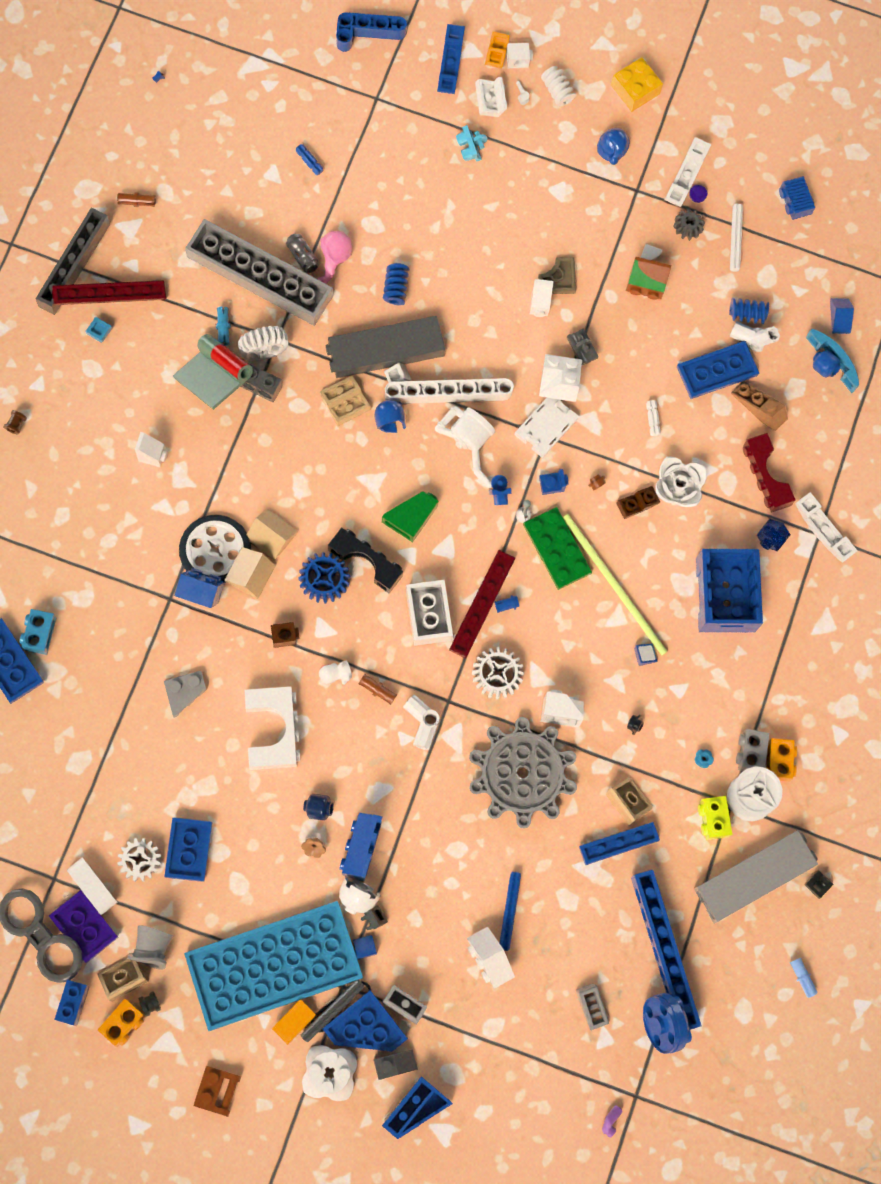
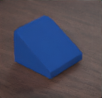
M372 935L353 940L357 960L377 955Z

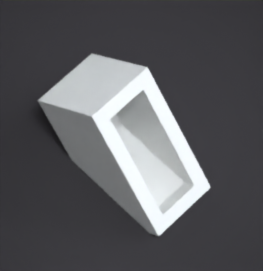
M534 280L530 314L536 317L548 316L553 281Z
M140 432L135 447L138 461L161 467L162 462L166 461L168 454L165 445L146 433Z

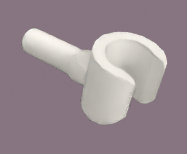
M517 81L516 84L521 93L518 96V101L521 105H525L529 102V93L523 89L521 82Z

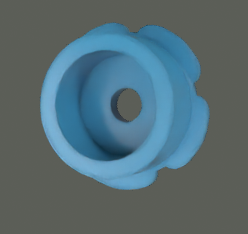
M701 749L696 752L694 760L701 768H708L709 765L713 764L714 758L709 750Z

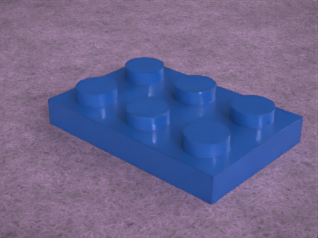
M172 817L165 878L205 882L212 822Z

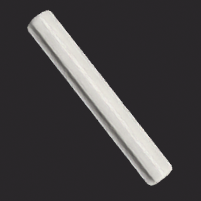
M738 203L734 204L732 209L730 271L738 272L741 264L743 205Z

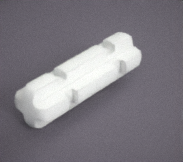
M650 400L646 403L647 410H649L647 414L650 435L659 436L661 430L658 410H656L657 402L656 400Z

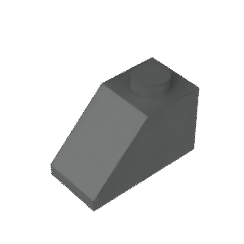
M413 1049L373 1060L378 1080L418 1070Z

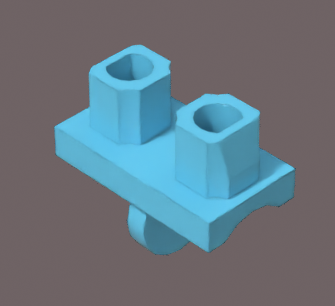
M468 125L462 127L463 132L456 135L457 142L460 146L467 143L469 145L468 148L461 150L463 159L465 161L475 159L477 162L482 160L477 146L480 149H484L487 136L484 134L480 135V132L476 131L474 132V137Z

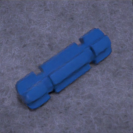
M304 144L296 147V153L302 156L301 159L312 169V172L317 176L323 172V167L320 163H317L318 161L310 151H307Z

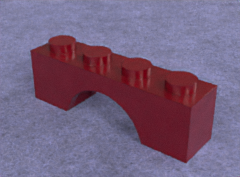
M768 433L747 439L743 445V453L751 463L750 470L752 474L756 475L757 487L763 492L765 506L772 513L792 506L796 500L789 483L778 482L768 473L766 462L767 458L774 451V447Z

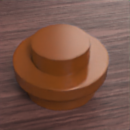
M599 474L590 479L591 483L588 486L592 487L593 491L606 484L605 476L600 477Z

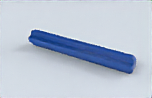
M511 872L499 943L504 951L510 950L521 873Z

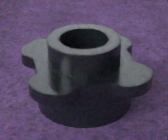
M640 714L638 716L633 715L628 722L627 729L632 731V735L640 732L644 725L641 718L642 715Z

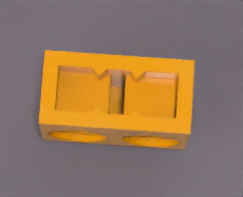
M771 738L768 741L766 769L772 771L780 781L789 782L796 776L797 767L794 765V758L797 756V746H794L795 740ZM779 746L786 749V755L780 754ZM779 765L786 769V774H781L778 771Z
M124 999L97 1031L115 1047L123 1046L130 1039L129 1033L133 1029L137 1030L144 1023L143 1017L145 1015L127 999ZM130 1010L135 1013L134 1020L126 1022L124 1018L125 1013ZM115 1026L121 1029V1034L117 1038H113L110 1034L111 1029Z

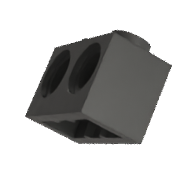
M249 364L253 369L252 375L240 387L274 403L282 388V379Z

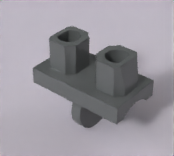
M584 328L576 333L567 335L574 353L578 359L582 360V365L598 359L599 356Z

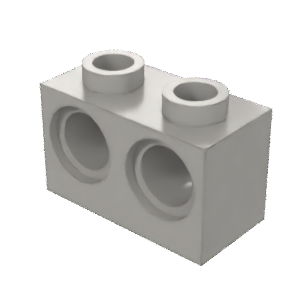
M746 729L743 734H740L738 745L741 746V750L736 756V764H739L738 770L744 771L755 766L765 767L770 733ZM749 738L756 739L757 746H752L749 743ZM747 756H750L754 759V765H750L747 763Z

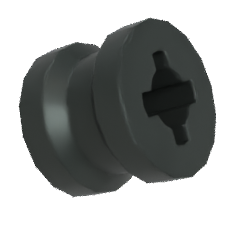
M154 991L147 997L138 998L146 1017L150 1016L151 1012L161 1011Z

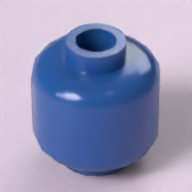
M829 350L818 352L813 357V369L825 378L835 376L841 368L840 359Z

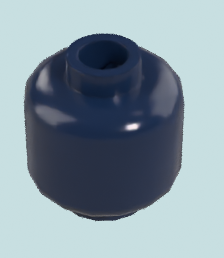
M311 794L308 800L304 801L303 810L309 819L327 820L333 814L334 803L328 795Z

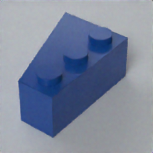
M420 1077L382 1124V1127L396 1139H399L453 1103L423 1077Z

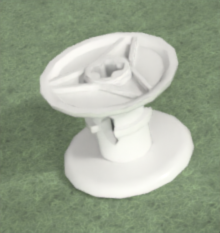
M755 766L744 770L731 782L727 790V802L729 808L737 817L744 821L754 822L765 818L779 806L782 800L783 788L779 778L772 771L765 767Z

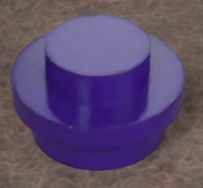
M701 185L693 186L689 192L691 200L695 203L703 202L708 194L706 188Z

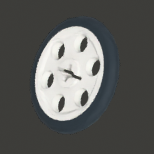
M208 515L197 519L187 527L180 539L179 557L182 566L186 571L191 570V568L202 571L203 575H216L221 577V581H224L235 561L228 558V553L230 551L239 553L242 547L251 550V542L246 535V530L236 520L227 516ZM209 527L217 529V533L214 536H209L206 533ZM227 533L235 535V539L232 542H227L224 539ZM194 539H200L203 542L199 548H194L191 544ZM211 545L214 547L219 546L220 555L215 551L211 553ZM198 557L206 559V563L203 566L195 564V560ZM216 563L224 565V569L221 572L213 570V566Z

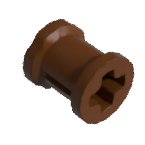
M12 410L11 417L7 424H4L3 428L12 434L18 435L20 433L19 428L23 421H26L27 417L16 410Z

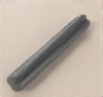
M356 980L301 1034L302 1039L305 1042H309L364 988L363 983L360 980Z

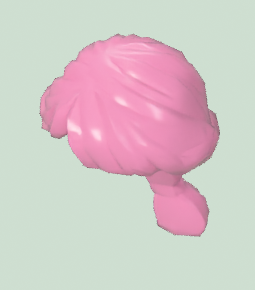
M331 231L320 239L321 249L326 261L325 275L317 279L325 284L333 278L337 265L352 256L351 239L341 231Z

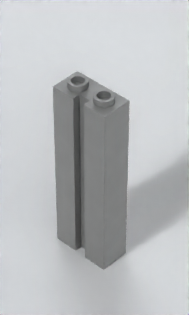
M798 830L696 887L694 891L707 909L706 911L714 924L817 866V856L814 851L809 850L806 845L807 839L803 833H799Z

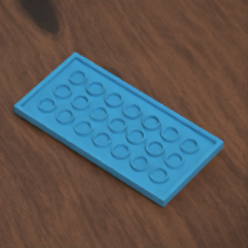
M338 901L184 953L208 1032L363 978Z

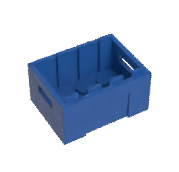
M702 549L695 559L696 577H698L699 632L755 633L763 624L759 549ZM723 582L729 583V588H724ZM725 600H728L730 602V606H724L723 602Z

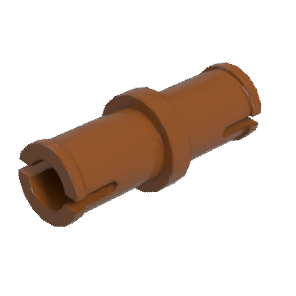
M137 192L134 194L118 193L117 204L134 205V207H155L156 196L140 195Z
M366 674L363 675L358 683L372 692L374 697L378 696L390 705L397 696V694L384 687L383 683L376 682Z

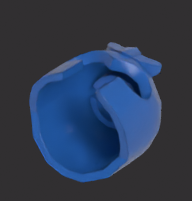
M387 400L378 404L374 412L377 429L386 433H397L396 424L392 423L396 421L402 423L403 429L406 428L402 402Z

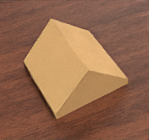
M267 509L255 518L246 535L252 545L275 561L297 535L298 531Z
M242 547L224 581L258 599L276 565L263 553Z
M631 777L613 786L606 793V796L628 826L653 809Z
M128 958L97 974L105 995L110 1002L148 982L138 962Z

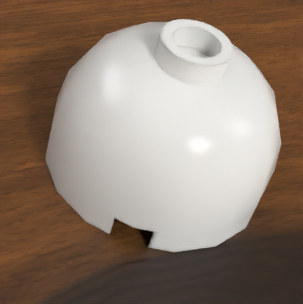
M349 877L344 878L339 890V897L342 904L346 906L345 910L356 915L357 912L365 913L373 909L380 898V893L378 892L375 895L373 893L374 888L359 880L354 879L353 882L348 881Z

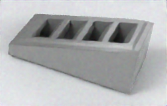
M590 984L576 989L575 991L589 1029L594 1030L609 1024L597 985ZM593 992V995L584 998V995ZM596 1000V1003L587 1006V1002ZM599 1008V1011L589 1013L590 1010ZM602 1016V1019L592 1022V1018Z

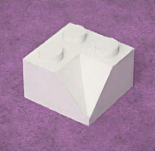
M545 354L539 396L576 402L580 385L582 360Z
M560 690L547 691L543 699L540 722L579 728L584 717V701H579L577 697H568L567 694H562Z

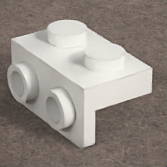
M498 77L495 81L478 79L475 82L479 114L499 117L507 109L503 78Z

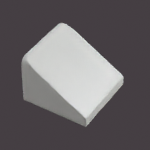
M397 363L384 371L389 383L411 381L405 364Z

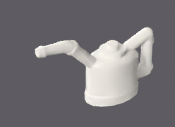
M453 406L443 419L437 423L435 431L454 438L455 445L459 449L463 448L472 451V471H474L477 478L491 489V481L481 471L479 449L493 436L495 429L475 410L468 407L463 412L459 407ZM457 415L459 419L451 426V429L446 428L445 426Z

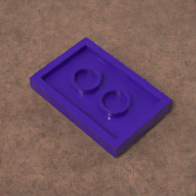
M82 890L49 915L63 935L71 937L78 943L82 951L83 961L86 964L119 938Z

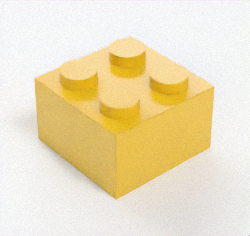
M642 57L615 73L611 82V87L631 112L660 95L663 86L661 80Z

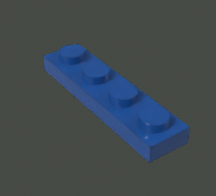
M654 822L581 845L579 850L586 866L659 842L660 839Z

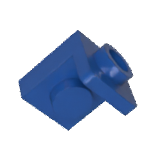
M559 469L558 473L539 475L542 495L565 491L568 485V476L564 474L563 469Z

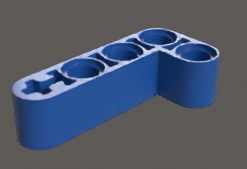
M341 13L337 19V48L342 52L349 51L352 48L353 37L402 40L407 33V21L400 16Z

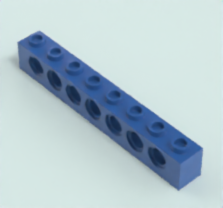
M649 870L635 874L631 877V881L665 991L673 997L678 996L682 1000L689 1029L701 1027L702 1025L654 871Z

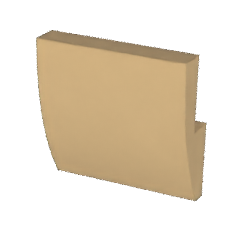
M353 376L319 392L337 426L371 410L369 403L361 393V388Z

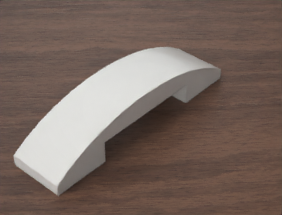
M696 137L694 138L681 168L667 193L666 201L679 207L683 205L711 144Z
M811 492L795 503L812 532L838 560L843 563L857 552V549L847 537L843 538L820 509L822 506Z

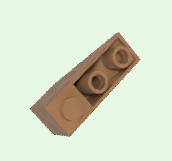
M745 381L731 392L760 422L775 431L788 420L784 404Z

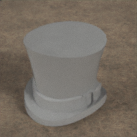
M138 925L136 949H134L133 953H129L127 958L152 968L163 970L167 964L164 960V953L173 935L148 926Z

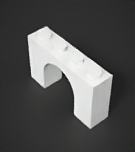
M291 686L244 690L246 713L274 712L281 716L286 724L285 734L278 743L271 746L248 748L249 769L263 770L297 767V761H300V749L296 750L295 742H299V732L294 730V723H298L297 711H293V704H297L296 692H292Z

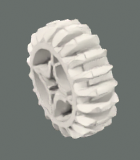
M263 326L262 328L251 330L249 333L241 336L238 341V349L242 358L249 361L276 357V355L282 354L283 351L287 350L286 348L289 346L287 333L282 327Z
M500 647L496 648L495 653L492 648H489V655L483 651L482 657L478 656L476 658L478 663L473 664V667L477 669L472 670V675L476 676L473 678V682H480L476 685V688L480 689L483 687L481 692L483 695L488 691V698L496 694L495 698L499 699L500 694H502L505 699L507 698V692L513 695V689L519 690L518 684L523 682V679L520 677L524 676V672L519 671L523 668V664H517L520 660L519 657L513 659L514 652L507 655V648L504 649L503 653L500 652ZM499 659L507 663L499 665L492 660ZM487 663L490 674L484 679L482 668ZM512 668L513 680L511 683H508L505 673ZM495 670H496L497 672L503 670V672L501 673V676H499V675H496V676H495V675H494ZM498 682L501 686L503 685L504 687H494L491 686L490 683Z

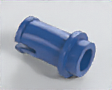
M513 595L507 599L494 601L497 613L513 608L516 610L517 607H520L517 596L513 597Z

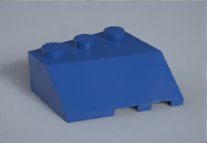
M359 813L357 820H353L351 827L353 832L352 839L347 840L345 847L348 853L346 859L342 858L339 867L342 870V876L365 882L381 828L382 816Z

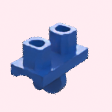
M496 475L492 478L491 487L493 489L489 490V495H493L494 505L496 506L508 505L507 494H512L511 488H506L507 479L502 475Z

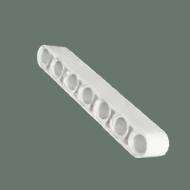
M506 378L400 381L388 383L385 387L384 397L386 401H400L402 404L505 401L511 398L514 385L511 380ZM506 387L509 391L503 392L500 388ZM469 388L472 392L465 393L463 389ZM482 388H489L491 391L485 393L482 391ZM432 389L435 393L428 394L426 390ZM451 389L453 393L447 394L444 390ZM394 390L398 394L393 396L388 392ZM414 390L416 394L410 395L407 391Z

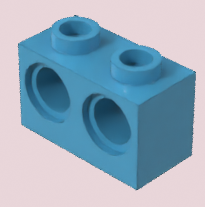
M31 609L30 614L26 615L24 622L26 630L20 637V644H22L21 647L24 651L47 655L56 622L54 613ZM44 619V623L41 626H35L36 620ZM34 637H38L39 642L35 645H31V639Z

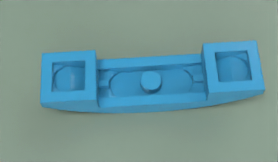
M811 329L806 339L816 351L824 348V350L831 351L840 359V369L844 373L840 380L851 393L855 392L859 386V379L849 356L829 336L818 330Z

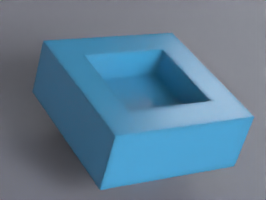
M95 317L85 332L102 343L112 330V326Z

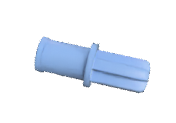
M800 957L790 962L798 978L796 981L800 982L806 997L811 998L817 995V990L810 978L811 973L808 974L802 958Z

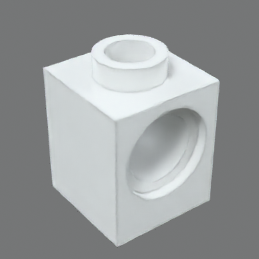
M529 43L507 44V68H529L530 61H533V50H529Z

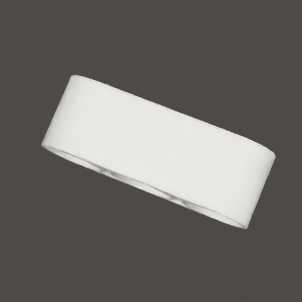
M83 857L67 869L69 875L101 915L118 903Z

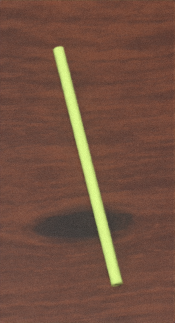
M566 514L563 517L565 523L661 656L668 651L588 540L569 514Z

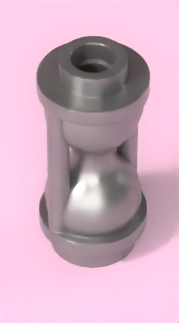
M290 235L287 238L286 246L302 270L306 271V273L315 271L319 267L318 259L302 235Z

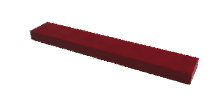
M164 280L52 285L54 305L166 300Z
M498 550L449 651L465 659L467 658L515 561V557Z

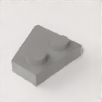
M202 671L163 681L173 718L177 717L182 710L190 706L197 697H200L207 691Z

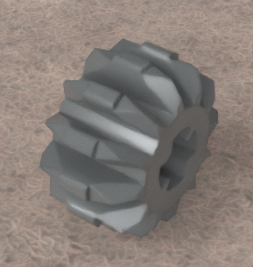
M689 208L686 210V213L681 211L674 219L673 227L677 229L676 235L682 234L681 238L687 237L689 241L692 237L697 239L704 230L705 221L701 220L702 214L696 215L697 211L695 210L692 213Z

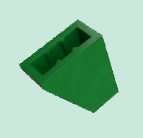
M422 491L384 513L381 523L413 543L437 509L439 501L432 493Z

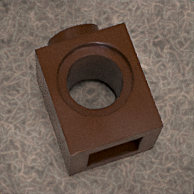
M294 622L271 625L273 648L297 645L296 639H300L298 627L294 628ZM283 631H288L291 633V636L284 639L280 634Z

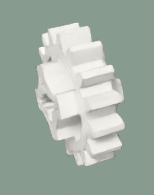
M134 838L133 844L127 841L128 847H121L124 853L118 854L122 861L117 864L118 866H123L120 872H127V879L133 876L134 882L138 878L145 882L146 876L152 879L151 873H158L155 867L161 866V863L157 861V859L161 858V854H156L159 850L158 847L152 848V841L146 844L145 838L141 842ZM137 848V851L134 853H129L132 849ZM146 848L152 853L153 858L146 856ZM141 855L146 861L140 862L138 865L133 859L139 858ZM126 862L132 863L133 872L129 870ZM147 866L150 867L147 871L141 873L142 869Z

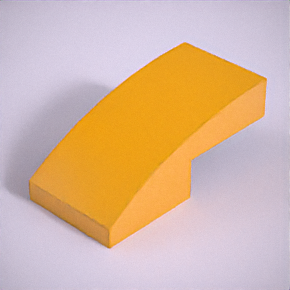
M492 32L485 65L502 69L510 35Z

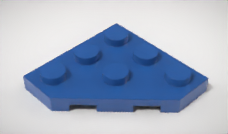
M371 990L322 1028L333 1044L338 1046L392 1052L408 1039Z

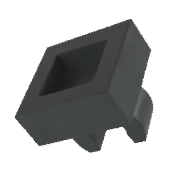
M817 871L805 884L818 899L822 898L834 885L820 871Z
M378 905L365 912V915L361 918V921L368 919L370 922V926L366 928L367 930L377 929L388 922Z

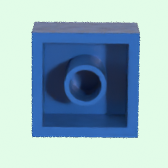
M191 568V570H187L180 575L174 596L213 608L219 603L225 582L221 581L219 576L212 574L206 576L202 574L201 570Z

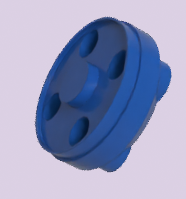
M668 993L657 994L646 1000L643 1007V1022L652 1045L663 1054L683 1050L686 1044L691 1042L692 1034L682 1000L678 996L673 997Z

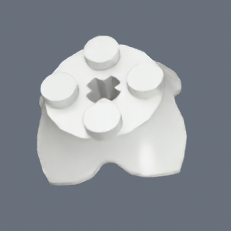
M666 457L659 469V480L655 485L656 494L660 499L672 505H679L681 507L697 506L702 499L701 488L707 479V468L699 463L685 465L676 457ZM677 482H678L679 484H680V483H683L682 488H681V487H678V486L676 485Z
M324 1045L311 1047L306 1056L307 1070L302 1079L304 1093L313 1098L328 1097L334 1101L349 1099L354 1089L352 1077L357 1068L355 1054L345 1048L331 1049ZM327 1067L335 1069L333 1073L334 1078L330 1079V1077L326 1078L324 1076Z

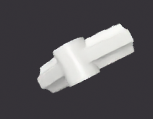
M736 321L729 337L741 342L745 341L751 350L762 352L764 346L777 342L780 334L774 326L766 329L751 328Z
M414 694L405 703L403 708L420 722L413 745L429 751L440 717L436 711L429 708ZM427 716H433L436 722L434 724H428L425 721V718Z

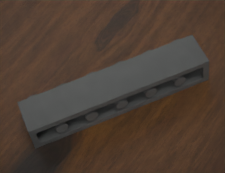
M92 207L90 208L35 299L39 308L53 315L57 313L61 305L53 304L52 285H72L76 282L110 226L108 215Z

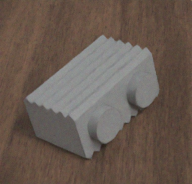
M396 985L392 986L383 1000L385 1005L416 1025L427 1009V1005L424 1006L417 999H413V996L410 997V994L403 992V989L396 988Z

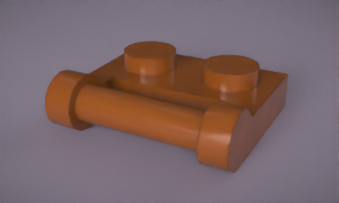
M206 1066L193 1106L229 1117V1107L237 1082H240L241 1076ZM226 1078L229 1079V1083L221 1108L216 1107L223 1080Z

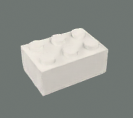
M445 580L406 585L405 591L414 646L452 641L453 631Z

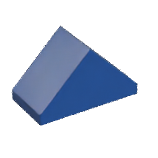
M831 298L832 334H850L854 314L852 303L849 298Z

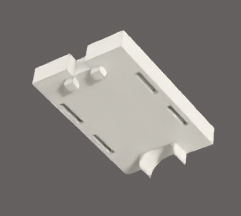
M547 397L518 428L514 435L525 444L527 442L532 444L531 449L544 458L574 425L579 416L571 408L566 407L560 399Z

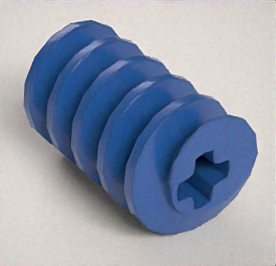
M394 263L386 267L387 273L383 290V300L385 302L398 306L405 304L403 298H406L404 292L407 291V287L404 285L408 284V280L405 278L409 277V274L405 271H409L410 268L408 266Z
M732 298L729 307V315L732 316V321H735L736 317L739 316L740 322L746 317L747 323L753 318L754 324L757 323L758 319H761V324L764 325L769 312V302H767L766 306L764 301H760L758 304L756 300H753L750 304L749 299H746L743 304L741 298L737 302L735 298Z

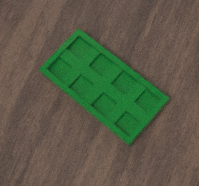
M557 507L523 523L557 590L592 574L589 565Z

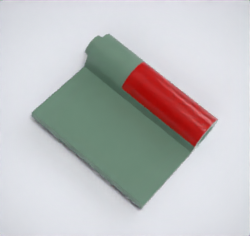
M205 334L198 340L197 347L200 352L177 371L173 378L214 410L251 377L253 369L210 334Z

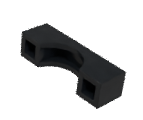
M341 527L328 544V551L335 556H339L342 561L351 557H361L368 560L375 570L374 584L388 594L391 593L403 577L402 567L399 564L389 562L382 552H375L371 549V545L368 542L357 539L355 533L349 529L345 530Z

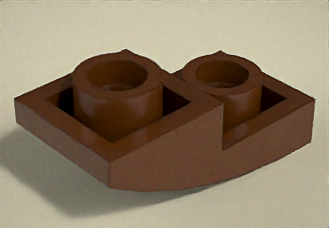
M653 486L637 491L634 495L618 500L616 505L623 518L627 519L658 505L660 500Z

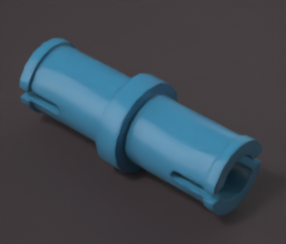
M218 307V323L216 324L218 341L227 346L230 345L229 329L231 328L228 318L229 308L224 307L223 310V307Z

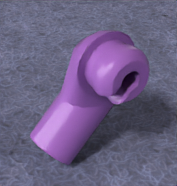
M614 1106L608 1113L602 1127L603 1134H606L609 1138L616 1133V1128L612 1125L623 1112L618 1106Z

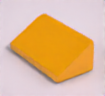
M300 999L277 1022L272 1030L288 1045L314 1019L316 1014Z

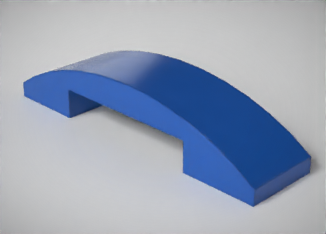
M447 24L437 92L455 95L465 26Z

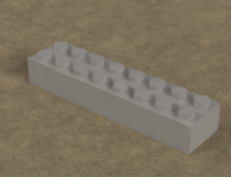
M203 219L185 247L187 258L313 326L316 325L333 297V287L206 219Z

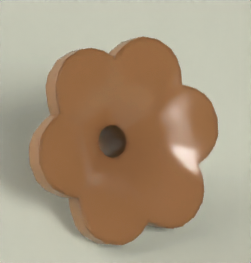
M308 838L301 845L307 856L320 858L326 852L323 842L318 838Z

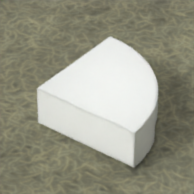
M645 244L640 258L653 261L660 257L663 250Z

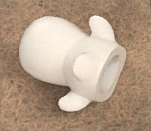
M344 660L338 665L336 663L323 665L319 670V677L325 684H331L341 679L342 684L345 685L352 678V673L347 660Z

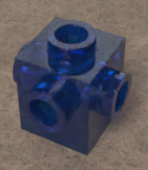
M769 519L756 536L764 549L778 552L791 534L784 523Z

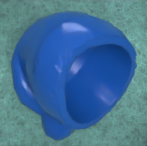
M616 127L607 130L597 143L599 155L609 161L610 164L616 165L618 160L624 157L629 149L630 143L627 133L623 129Z

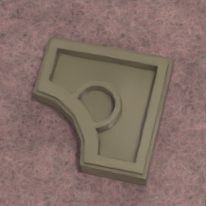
M556 257L553 268L547 273L538 275L539 280L553 281L552 294H575L574 258Z

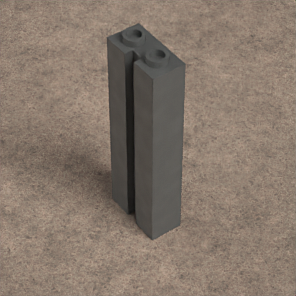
M437 316L328 337V344L325 345L327 356L331 355L332 361L329 362L331 373L335 372L336 378L390 368L397 363L410 364L445 356V346Z

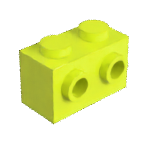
M726 796L702 799L700 804H698V814L703 819L701 832L706 837V840L732 836Z

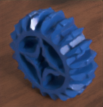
M322 552L321 557H318V554L315 553L314 560L308 557V563L303 562L302 564L304 569L299 570V573L302 575L298 577V580L302 582L300 588H306L303 594L307 595L310 593L309 599L312 600L316 597L317 603L320 602V598L323 599L324 604H327V598H330L331 602L335 601L334 596L340 599V592L346 593L345 587L350 585L346 581L350 579V575L346 574L349 572V568L344 567L345 561L339 562V556L332 559V553H329L328 557H325V552ZM320 565H330L332 567L324 569ZM314 569L317 577L314 579V582L310 584L308 577L310 572ZM338 572L340 575V581L338 585L335 587L332 578L335 576V573ZM321 575H327L328 581H324V579L322 581ZM320 587H326L329 591H320L317 589Z

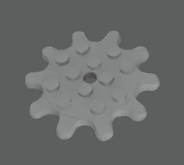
M519 717L516 720L515 730L511 734H504L497 726L489 727L487 737L491 741L490 749L487 751L473 750L469 755L471 763L478 765L482 769L481 777L472 781L469 789L476 795L481 793L490 795L492 803L487 810L488 816L492 819H497L505 811H512L516 815L518 827L523 829L530 826L531 816L535 811H542L549 819H556L560 814V810L555 803L556 796L561 793L572 795L577 790L576 783L564 776V769L575 763L576 754L570 750L560 752L555 749L554 742L558 737V730L555 727L549 726L541 734H534L530 730L529 720L525 717ZM518 769H527L528 776L525 778L519 777Z

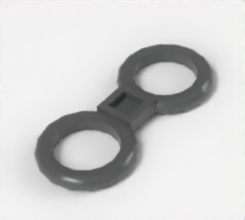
M21 888L7 893L0 902V923L3 928L11 935L25 936L38 951L36 956L37 967L41 974L49 981L63 983L73 979L80 971L83 961L82 951L78 943L69 936L62 934L53 935L43 923V904L39 896L34 892ZM16 897L27 898L35 909L34 920L26 928L14 926L8 918V906ZM54 943L65 944L73 953V965L65 974L52 972L46 964L47 950Z

